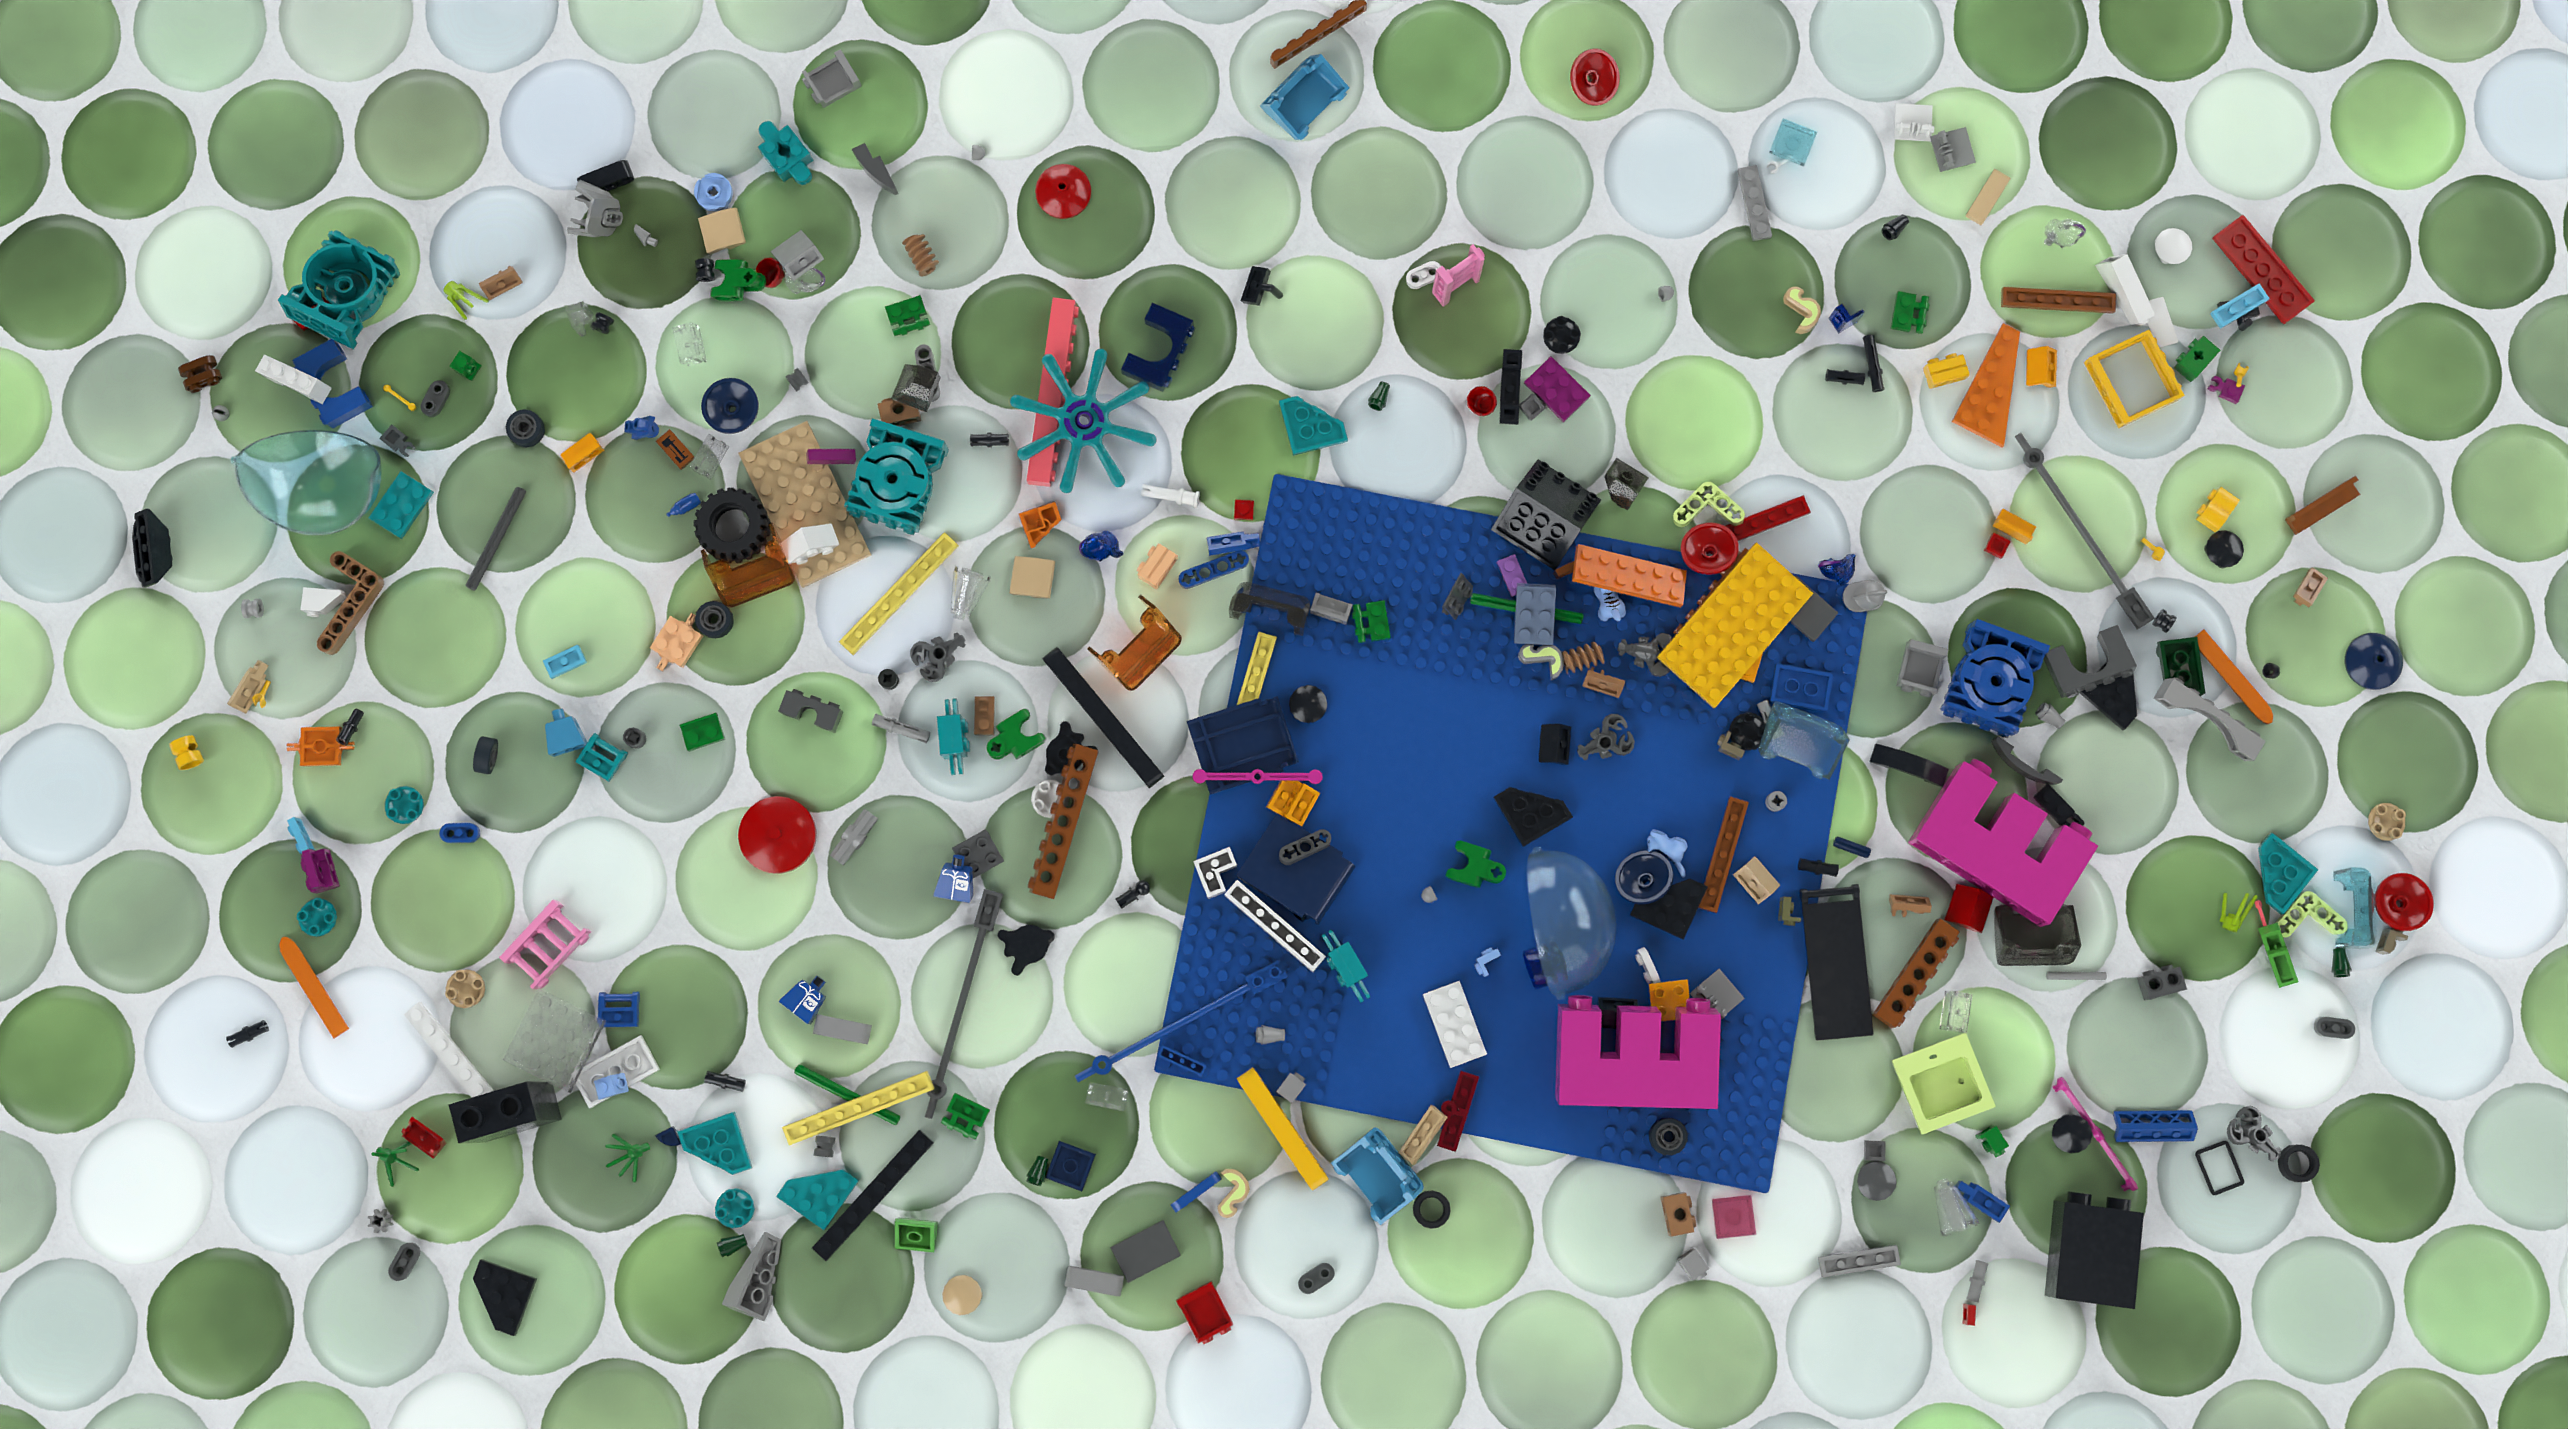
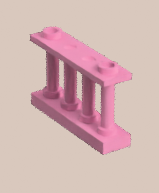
M1474 244L1470 246L1468 257L1450 270H1445L1441 266L1436 270L1432 293L1443 307L1449 303L1452 291L1471 278L1475 283H1478L1480 280L1485 255Z
M552 900L499 957L504 963L510 964L515 962L534 980L530 985L532 989L544 988L549 982L548 978L579 945L587 942L589 939L588 935L591 933L586 928L580 931L562 915L560 909L563 905L557 900ZM551 919H556L575 936L568 946L547 928V923ZM538 933H542L562 951L555 960L534 943L535 940L533 938ZM524 948H529L548 966L541 975L520 957V952Z

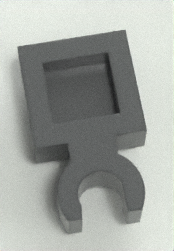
M392 424L379 438L395 452L399 449L400 453L405 457H409L405 452L407 447L416 449L412 443L405 442L408 437Z

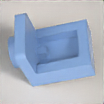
M1492 947L1481 952L1483 956L1475 960L1477 963L1474 966L1478 974H1483L1484 977L1489 975L1484 964L1501 956L1499 950H1493Z
M624 1073L610 1075L594 1081L598 1100L629 1091Z

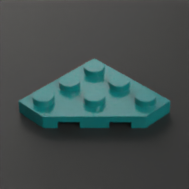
M1298 396L1279 400L1293 456L1348 442L1344 423L1339 419L1333 418L1325 411L1314 405L1312 406Z
M2269 833L2258 847L2265 902L2282 915L2317 873L2318 869L2275 834Z
M735 1112L677 1131L684 1151L732 1175L753 1168Z
M845 1170L786 1181L776 1197L821 1229L826 1230L859 1180Z

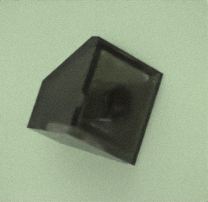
M905 364L891 399L927 412L941 377L937 371L929 368Z
M1618 458L1615 459L1604 476L1611 500L1617 506L1626 510L1630 508L1649 478Z

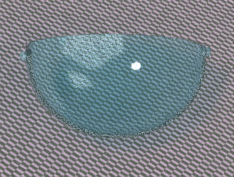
M304 430L280 433L253 442L240 451L238 455L231 457V464L235 465L238 485L250 505L273 524L305 535L333 534L352 526L372 507L381 485L382 466L378 451L371 444L358 437L339 432Z
M1541 847L1533 848L1534 852L1529 854L1527 865L1529 901L1534 934L1547 985L1551 993L1557 996L1558 1000L1565 999L1567 993L1578 991L1589 985L1606 967L1616 941V912L1607 886L1590 865L1569 853L1543 851Z

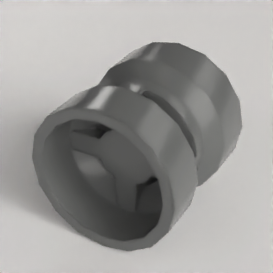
M632 727L626 729L623 734V740L628 746L638 749L645 745L646 735L638 728Z
M816 1136L817 1148L814 1149L813 1155L833 1157L834 1151L832 1146L835 1144V1137Z

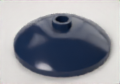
M724 378L716 381L706 390L702 398L701 410L705 421L714 430L724 434H735L744 431L754 422L759 410V401L753 388L745 381L737 378ZM731 407H736L734 412H730Z
M2363 634L2350 643L2345 653L2344 661L2348 675L2356 684L2366 689L2379 690L2392 685L2399 678L2403 669V656L2398 645L2383 634ZM2377 656L2381 657V662H2378Z
M1639 851L1629 855L1620 863L1615 875L1616 887L1621 896L1635 904H1649L1659 900L1669 891L1673 882V869L1670 862L1663 855L1654 851Z

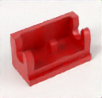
M411 1117L408 1121V1127L406 1129L403 1128L401 1131L402 1137L434 1159L446 1145L445 1140L414 1117Z

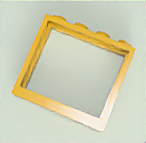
M2150 330L2093 355L2084 362L2118 428L2162 409L2185 396L2181 390L2182 385L2175 378L2173 368L2168 365L2165 353L2158 347L2157 339L2153 337ZM2141 342L2170 398L2128 416L2100 361Z

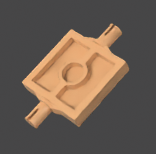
M691 613L686 622L678 621L672 616L668 618L650 646V649L662 657L656 667L663 672L669 662L684 668L703 638V635L692 627L696 615Z

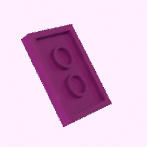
M1551 356L1524 381V384L1563 423L1591 396Z

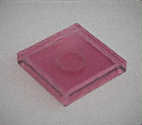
M1751 1195L1711 1199L1716 1239L1756 1235Z

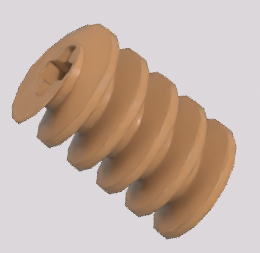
M924 234L912 235L906 238L902 244L906 245L905 250L909 252L908 255L912 258V263L915 264L916 270L919 271V276H927L935 270V266L939 261H932L935 258V254H928L932 251V248H925L929 242H922L925 238Z
M1591 642V648L1588 644H1585L1583 649L1578 646L1576 652L1574 649H1570L1569 654L1566 651H1562L1564 668L1567 674L1568 669L1575 673V667L1583 671V664L1589 669L1590 662L1596 667L1597 660L1605 664L1602 649L1595 642Z

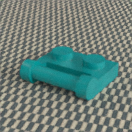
M594 733L575 762L610 782L621 763L626 759L628 752L623 749L619 750ZM595 745L616 756L615 760L611 761L593 750V747Z

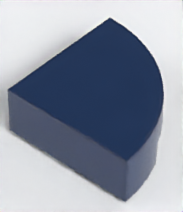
M674 1126L655 1135L665 1145H681L679 1135Z

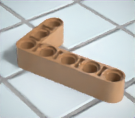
M336 551L330 556V563L333 567L355 580L357 584L317 640L318 649L329 655H334L341 649L384 586V580L380 575L341 551ZM344 557V563L339 565V560ZM360 567L359 574L354 575L355 569ZM375 577V583L370 586V580ZM364 593V599L359 601V596ZM353 609V615L348 617V611ZM342 625V631L337 633V627ZM331 641V647L326 649V643Z

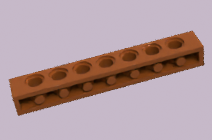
M1073 744V747H1070L1068 750L1067 758H1069L1067 766L1064 765L1061 773L1063 781L1062 784L1057 786L1056 795L1058 797L1056 803L1053 802L1050 809L1052 814L1051 820L1047 821L1044 832H1047L1045 840L1042 839L1039 846L1041 854L1034 862L1033 869H1035L1034 877H1030L1028 882L1030 893L1051 899L1055 898L1098 750L1079 744ZM1077 760H1081L1083 763V768L1080 771H1077L1074 767ZM1072 778L1076 779L1078 783L1075 789L1069 787V781ZM1066 797H1070L1072 800V804L1068 808L1063 805V800ZM1061 815L1066 817V824L1064 826L1058 824V818ZM1055 834H1059L1061 837V841L1057 845H1054L1052 842V837ZM1052 852L1055 855V861L1048 863L1046 857ZM1044 871H1047L1050 875L1049 880L1046 882L1041 880V874Z

